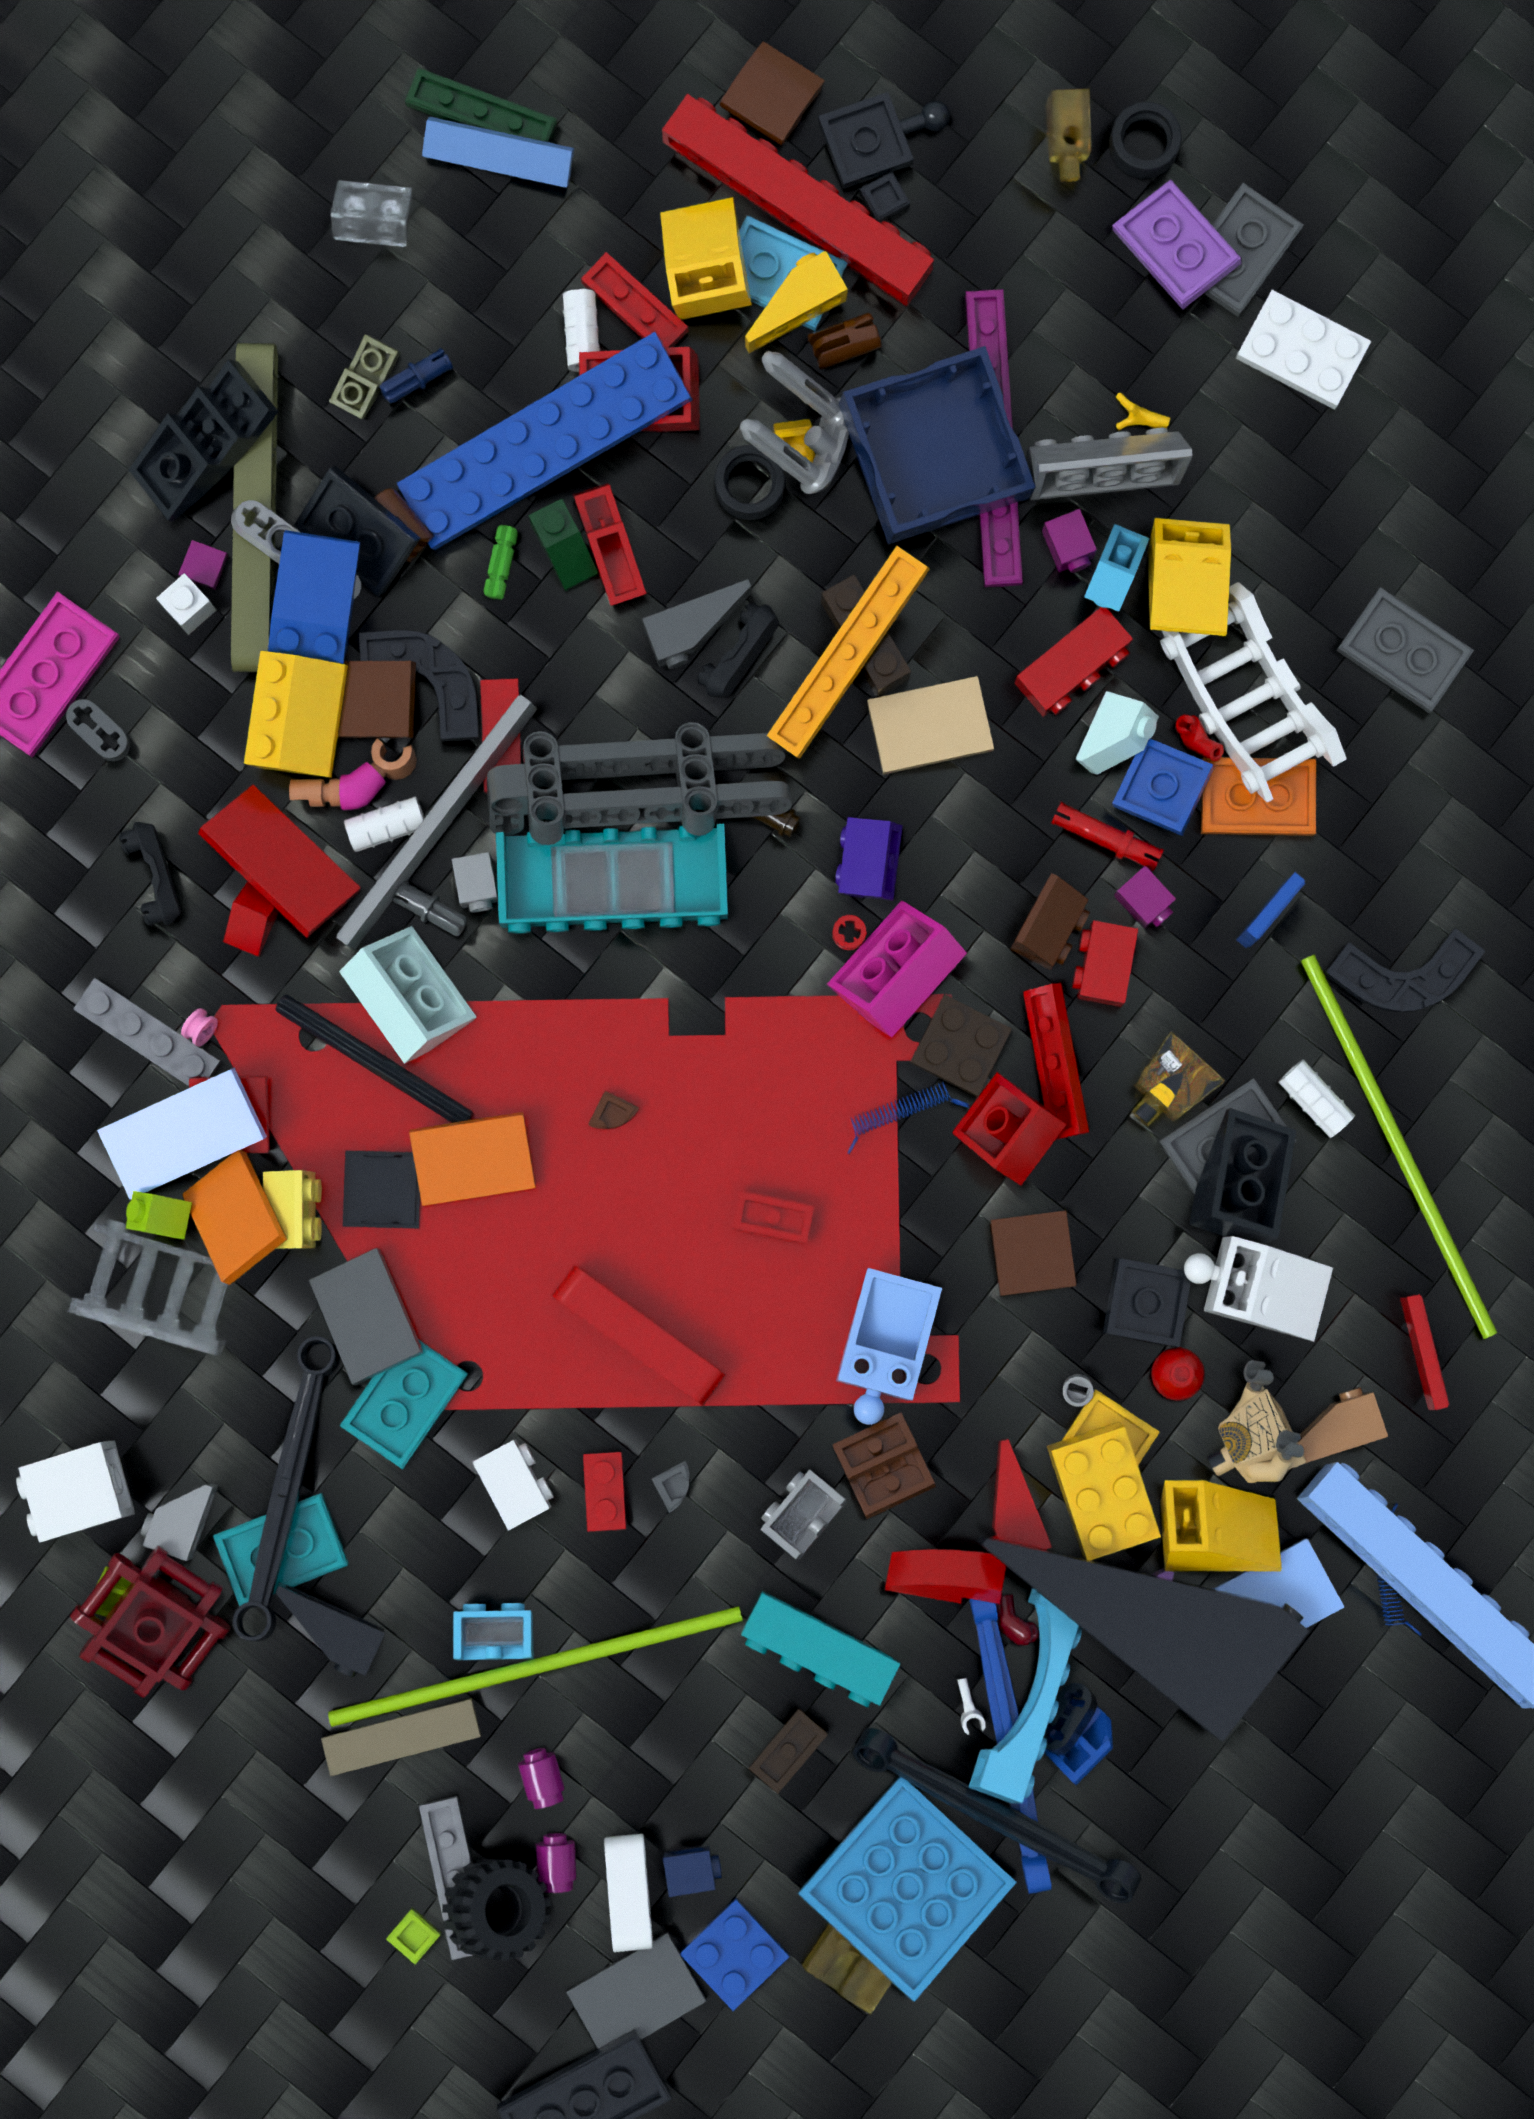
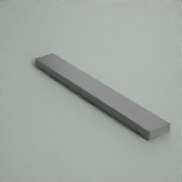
M522 695L517 696L338 932L336 938L353 949L358 947L393 901L399 886L404 881H408L487 777L488 771L496 765L537 711V708Z

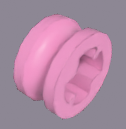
M196 1009L185 1021L181 1035L186 1039L192 1038V1043L200 1047L212 1037L218 1026V1020L214 1016L207 1017V1011L204 1009Z

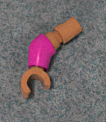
M377 738L371 750L374 761L371 765L365 762L350 774L341 775L340 779H330L329 783H325L324 779H293L290 781L289 786L290 800H309L311 807H324L326 802H330L331 806H341L342 810L362 808L367 806L385 785V777L399 780L412 773L417 762L415 750L412 745L403 748V754L400 759L394 762H387L384 760L387 749L383 742Z

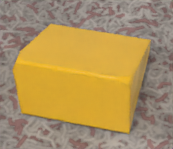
M808 419L774 423V433L813 463L815 452L804 443V436L812 427L811 421Z

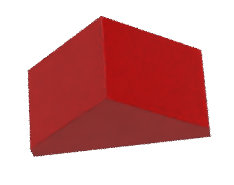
M249 882L245 884L233 901L223 942L259 957L279 911Z

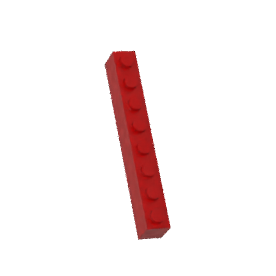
M687 94L663 127L662 137L664 144L822 250L846 261L847 267L905 306L909 305L931 274L934 259L930 257L931 253L926 247L918 242L909 243L900 237L899 230L886 221L879 223L870 217V212L866 207L857 201L852 200L848 202L839 196V191L831 183L825 180L818 182L809 176L808 170L798 161L790 159L788 162L779 156L777 149L771 143L761 138L757 141L747 134L746 128L740 122L733 118L726 120L718 115L716 108L707 100L701 97L696 100Z

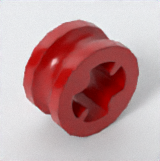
M854 915L840 917L835 922L832 931L835 944L844 950L859 948L864 943L867 934L864 922ZM845 923H853L854 930L860 931V937L858 939L853 937L852 943L845 942L844 935L838 932L841 926L844 929L846 928Z

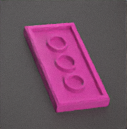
M57 592L0 669V736L33 758L116 644L120 635Z

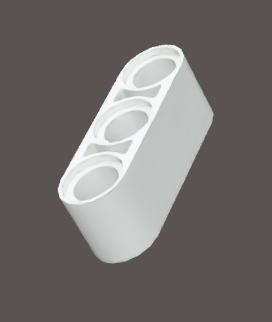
M644 1834L605 1837V1860L613 1951L653 1949Z

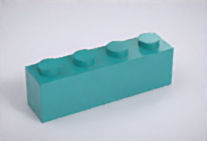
M764 1591L761 1592L741 1632V1635L747 1638L745 1645L762 1654H766L769 1649L781 1655L782 1657L779 1662L797 1672H800L802 1667L816 1673L815 1681L833 1690L837 1684L850 1690L851 1692L848 1697L868 1708L871 1702L880 1706L900 1666L899 1660Z

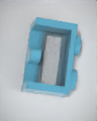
M524 1603L501 1604V1611H486V1604H463V1611L453 1612V1659H534L533 1611L525 1610Z

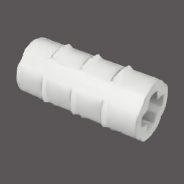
M589 289L570 290L563 293L564 331L566 334L565 349L567 350L568 369L579 372V352L600 351L595 291Z
M415 796L400 802L397 801L383 808L379 807L377 810L365 814L361 813L359 816L344 820V824L353 850L358 852L370 847L374 848L376 845L388 841L392 842L394 839L405 835L410 836L411 833L417 830L425 818L420 803Z
M1304 1059L1295 1064L1278 1081L1289 1093V1097H1292L1302 1107V1111H1305L1315 1121V1125H1318L1329 1138L1340 1132L1355 1117V1114L1344 1104V1100H1341L1331 1090V1086H1328L1318 1076V1072H1315Z

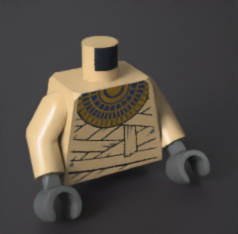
M1251 1360L1246 1364L1244 1378L1247 1383L1241 1399L1228 1418L1219 1424L1218 1430L1225 1447L1207 1456L1217 1476H1221L1236 1467L1248 1483L1279 1482L1289 1469L1307 1462L1303 1455L1304 1447L1298 1444L1301 1434L1292 1431L1282 1407L1267 1389L1264 1390L1262 1386L1270 1385L1274 1379L1271 1371L1263 1370L1265 1368L1264 1362Z

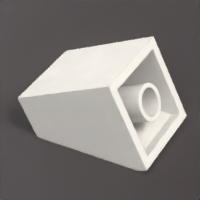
M115 1440L95 1443L18 1468L20 1476L16 1478L17 1488L21 1498H27L31 1511L30 1514H27L28 1527L32 1536H38L39 1543L135 1514Z

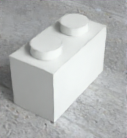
M516 1439L473 1461L508 1531L551 1508L548 1500L554 1497L544 1477L537 1480L530 1466L536 1462L527 1444L524 1443L519 1446Z

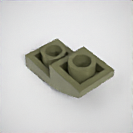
M365 334L350 367L344 369L329 402L360 419H364L381 391L380 385L387 381L401 352Z

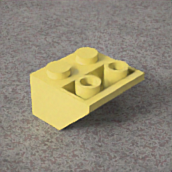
M303 1170L263 1172V1190L287 1238L276 1249L316 1248V1241H320L322 1235L321 1218H316L315 1203L321 1202V1180L315 1179V1172Z

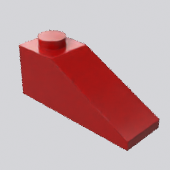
M1002 1439L998 1444L992 1522L995 1535L991 1538L1047 1550L1052 1548L1012 1446L1009 1439Z

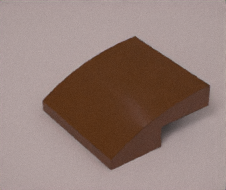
M763 41L741 69L722 98L719 106L782 145L800 123L804 111L821 92L825 80Z
M902 1412L832 1444L866 1519L936 1487Z

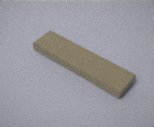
M470 1698L322 1737L321 1740L330 1776L475 1739L481 1737L473 1700Z

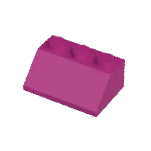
M901 900L827 985L868 1022L892 1038L944 978L956 967L967 952L943 925Z

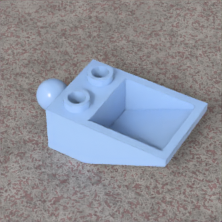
M867 1268L836 1378L837 1382L866 1389L865 1394L860 1396L854 1404L855 1417L861 1423L867 1425L875 1424L883 1417L884 1404L880 1399L881 1394L907 1401L913 1400L942 1288ZM858 1359H864L869 1364V1369L864 1374L856 1372L854 1364ZM895 1369H901L906 1374V1380L902 1384H897L892 1380V1373Z

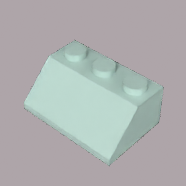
M412 926L361 948L339 971L404 1064L431 1051L477 1017Z

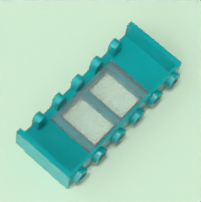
M717 824V828H713L712 831L701 836L687 832L683 826H680L679 830L657 831L656 827L641 828V831L619 832L618 829L611 828L603 829V833H581L580 830H567L558 842L551 845H541L535 842L530 832H527V836H505L504 832H496L499 924L502 928H508V933L531 932V927L546 926L547 932L569 931V925L584 924V930L597 931L606 930L607 923H622V929L645 928V922L660 921V927L663 928L682 927L683 921L698 920V926L721 925L720 920L728 919L724 824Z

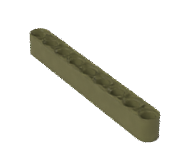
M237 343L236 361L242 365L277 409L278 352L276 344ZM277 415L257 441L234 465L233 511L242 502L255 500L276 514ZM253 511L247 514L241 513L245 516L243 523L247 527L253 523L258 525L254 521L256 514ZM268 522L264 527H261L263 531L258 536L263 538L264 533L272 527V524ZM234 529L231 665L233 672H257L260 651L268 652L275 596V561L241 537ZM273 533V535H272V537H271V542H272V545H273L274 548H275V533Z

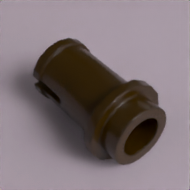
M794 809L779 815L751 817L779 831L778 835L781 837L784 835L792 837L801 820V817L796 815V810Z

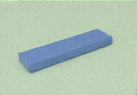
M429 117L426 121L422 157L565 188L569 185L574 148L433 117Z

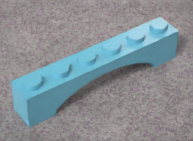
M1034 1588L1031 1590L1028 1602L1034 1604L1036 1608L1040 1646L1033 1686L1021 1714L1006 1736L992 1749L980 1750L969 1784L971 1789L1009 1803H1023L1024 1798H1028L1032 1792L1035 1777L1032 1775L1036 1760L1039 1761L1044 1754L1047 1744L1046 1738H1043L1047 1724L1051 1723L1056 1716L1058 1710V1701L1055 1700L1059 1686H1063L1068 1678L1070 1664L1067 1661L1070 1651L1076 1648L1082 1633V1628Z

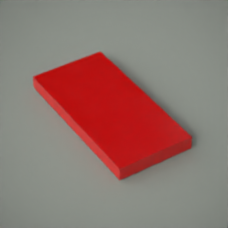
M254 785L250 786L201 826L198 832L209 845L306 938L353 899L361 889L356 882Z

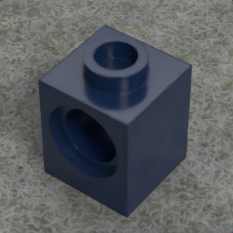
M710 1846L664 1853L663 1861L669 1897L715 1890V1879L722 1878L719 1855L711 1856Z

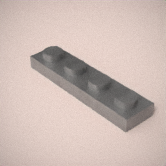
M96 978L93 979L73 1008L188 1086L190 1077H213L222 1063Z
M458 1796L419 1805L441 1912L442 1904H448L449 1897L444 1895L447 1887L455 1886L451 1879L456 1873H464V1866L473 1863ZM442 1913L443 1921L448 1920V1913ZM445 1930L452 1960L472 1956L463 1953L460 1950V1944H453L449 1938L453 1933L452 1930Z

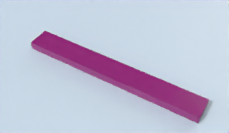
M1003 289L967 291L965 297L969 351L986 346L1003 394L1006 416L1012 427ZM1016 502L980 514L984 587L1019 586L1023 583L1018 505Z

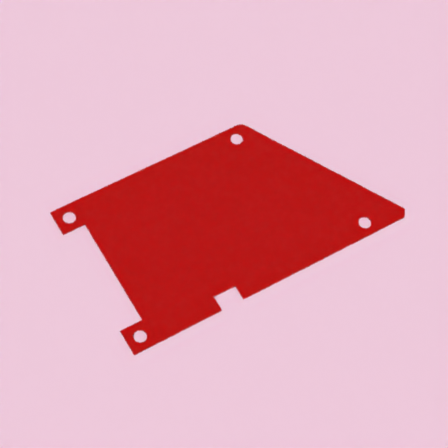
M931 994L914 1013H924L932 1018L944 994ZM840 996L725 997V1035L669 1036L668 998L466 1001L477 1017L431 1051L404 1064L362 1003L303 1004L470 1109L474 1113L472 1120L518 1112L524 1113L536 1187L422 1206L420 1196L419 1229L343 1227L345 1151L413 1152L409 1134L410 1129L452 1122L328 1044L319 1051L306 1050L299 1040V1033L302 1028L276 1012L277 1004L222 1005L214 1015L218 1020V1026L214 1035L238 1076H267L269 1129L293 1170L315 1172V1179L321 1180V1202H315L316 1209L347 1262L375 1248H379L418 1339L456 1365L464 1361H472L481 1367L483 1372L481 1385L473 1391L458 1389L444 1410L702 1406L552 1297V1294L573 1265L580 1268L726 1374L704 1406L855 1404L856 1400L865 1394L866 1389L837 1382L836 1378L867 1268L900 1277L897 1121L893 1117V1123L890 1122L891 1117L887 1103L895 1118L891 1102L897 1113L895 1100L897 1103L896 1061H910L919 1042H914L907 1037L904 1025L891 1038L868 1022ZM604 1091L639 1107L636 1115L620 1127L597 1129L588 1125ZM883 1105H884L885 1110H886V1112H887V1114H888V1116H889V1118H890V1120L888 1119L889 1124H887V1123L885 1122V1120H884L885 1126L882 1125L883 1120H882V1116H881V1113H880V1110H879V1106H880V1109H881V1111H882V1113H883V1115H884V1117H885V1119H886V1121H887L886 1114H885L884 1109H883ZM875 1108H876L877 1113H878V1115H879V1117H880V1119H881V1121H882V1123L880 1122L881 1127H879V1126L877 1125V1123H876L877 1129L874 1128L875 1123H874L873 1116H872V1114H871V1110H872V1112H873V1114H874V1116H875V1118H876V1120H877V1122H878V1124H879L878 1117H877L876 1112H875ZM867 1111H868L869 1116H870V1118H871V1120H872V1122H873V1124H874V1126L872 1125L873 1131H872V1130L869 1128V1126H868L869 1132L866 1131L867 1126H866L865 1119H864V1117H863V1113H864V1115H865V1117H866V1119H867V1121H868V1123H869V1125H870V1127H871V1124H870V1121H869V1118H868V1115H867ZM859 1114H860L861 1119H862V1121H863V1123H864V1125H865V1127H866V1129L864 1128L865 1134H863L862 1131H861V1129H860L861 1135L858 1134L859 1129H858L857 1122H856V1120H855V1116H856V1118H857V1120H858V1122H859V1124H860V1126H861V1128H862V1130H863V1127H862V1124H861V1121H860V1118H859ZM851 1117H852L853 1122H854V1124H855V1126H856V1128H857V1130H858V1132L856 1131V1134H857V1136H858L859 1138H858L857 1142L855 1143V1145H854L852 1151L850 1152V1154H847L848 1151H849V1149H850V1147H851V1145H852V1143H853V1141H854V1139H855V1137H856V1135H855V1130H854V1127H853V1124H852V1121H851ZM739 1191L814 1206L807 1244L732 1229ZM959 1335L929 1336L925 1354H930L937 1358L941 1366L940 1376L935 1382L931 1384L917 1382L912 1401L881 1394L880 1399L882 1402H960ZM858 1359L854 1364L856 1372L864 1374L868 1371L869 1364L864 1359ZM895 1369L892 1373V1380L897 1384H902L906 1380L905 1372L901 1369Z

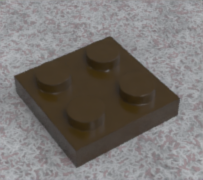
M944 994L909 1063L978 1097L1012 1028Z

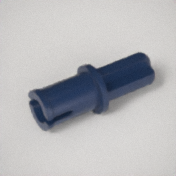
M439 348L436 352L415 364L412 362L408 363L407 369L380 385V390L389 403H394L419 387L421 390H424L426 383L448 370H452V363L444 350Z

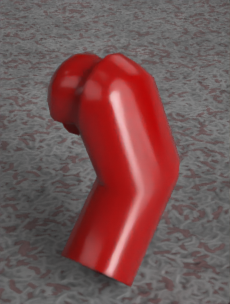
M1185 714L1177 719L1176 730L1181 734L1182 741L1187 749L1214 762L1222 757L1224 753L1223 745L1209 739L1204 725L1198 717Z

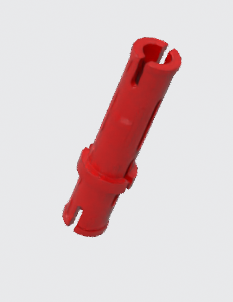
M1061 801L1057 811L1069 816L1070 820L1055 814L1051 824L1071 831L1115 852V857L1121 860L1124 856L1142 866H1146L1154 872L1158 862L1146 857L1144 854L1148 853L1160 859L1164 849L1133 837L1134 832L1127 830L1125 833Z

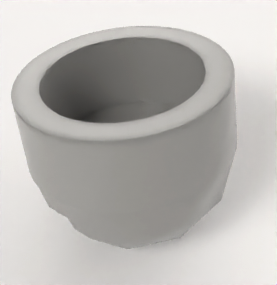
M1082 1374L1069 1376L1062 1388L1064 1399L1072 1406H1084L1093 1397L1092 1382ZM1073 1383L1088 1388L1087 1392L1069 1388V1384Z

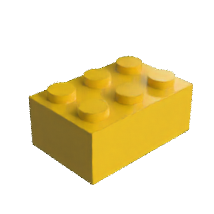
M1117 1422L1047 1446L1081 1553L1086 1560H1093L1161 1537L1124 1425Z

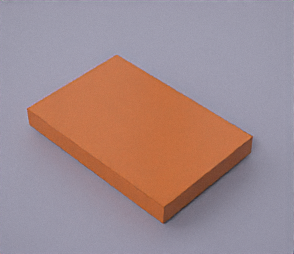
M1205 757L1201 759L1214 766L1210 779L1201 795V834L1314 836L1316 834V759H1307L1268 780L1267 784L1273 800L1266 802L1257 792L1251 794L1242 781L1241 772L1231 758H1220L1216 762ZM1277 758L1252 759L1262 767Z
M523 1112L410 1129L409 1131L422 1206L536 1187Z
M242 1150L232 1153L182 1194L185 1201L192 1202L191 1216L221 1282L228 1285L232 1284L287 1240L247 1153Z

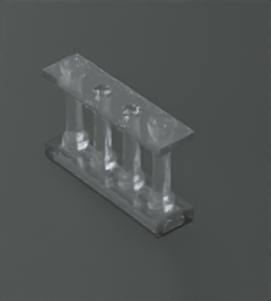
M108 1219L106 1226L95 1223L93 1231L106 1234L107 1238L90 1292H85L84 1299L72 1297L68 1312L214 1356H221L225 1341L216 1338L217 1331L214 1328L228 1284L221 1282L217 1271L213 1278L199 1326L195 1325L193 1331L179 1327L181 1320L177 1319L195 1261L214 1266L211 1257L128 1233L129 1229H126V1224ZM123 1239L143 1245L144 1247L126 1304L122 1303L119 1310L106 1306L108 1299L104 1298ZM160 1250L180 1256L163 1315L158 1314L156 1321L142 1317L144 1309H141L158 1251Z

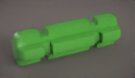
M499 525L495 536L497 544L493 545L487 572L489 579H486L484 586L485 596L492 599H503L506 583H504V580H508L514 554L512 546H515L518 535L517 529L511 526Z

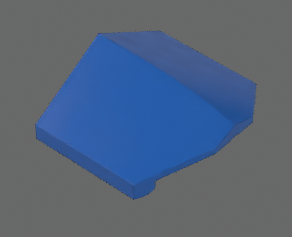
M1072 1698L1070 1701L1074 1708L1076 1706L1082 1708L1085 1705V1701ZM1097 1706L1093 1717L1069 1752L1056 1755L1050 1753L1045 1748L1044 1753L1077 1785L1113 1749L1112 1720ZM1053 1729L1050 1732L1053 1741L1055 1739L1061 1741L1065 1736L1061 1730L1055 1731Z

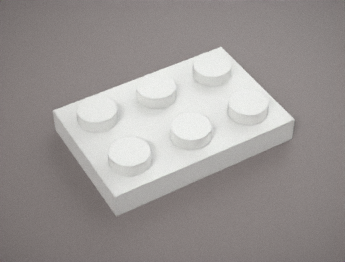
M1271 290L1236 359L1335 410L1371 341Z

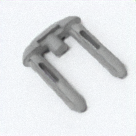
M768 351L762 356V363L766 371L802 399L804 403L822 415L819 426L811 427L804 436L805 445L816 452L815 458L812 463L758 420H743L740 423L741 433L746 441L801 482V489L804 493L813 494L820 492L829 486L835 476L849 437V432L839 407L841 397L835 398L781 353Z

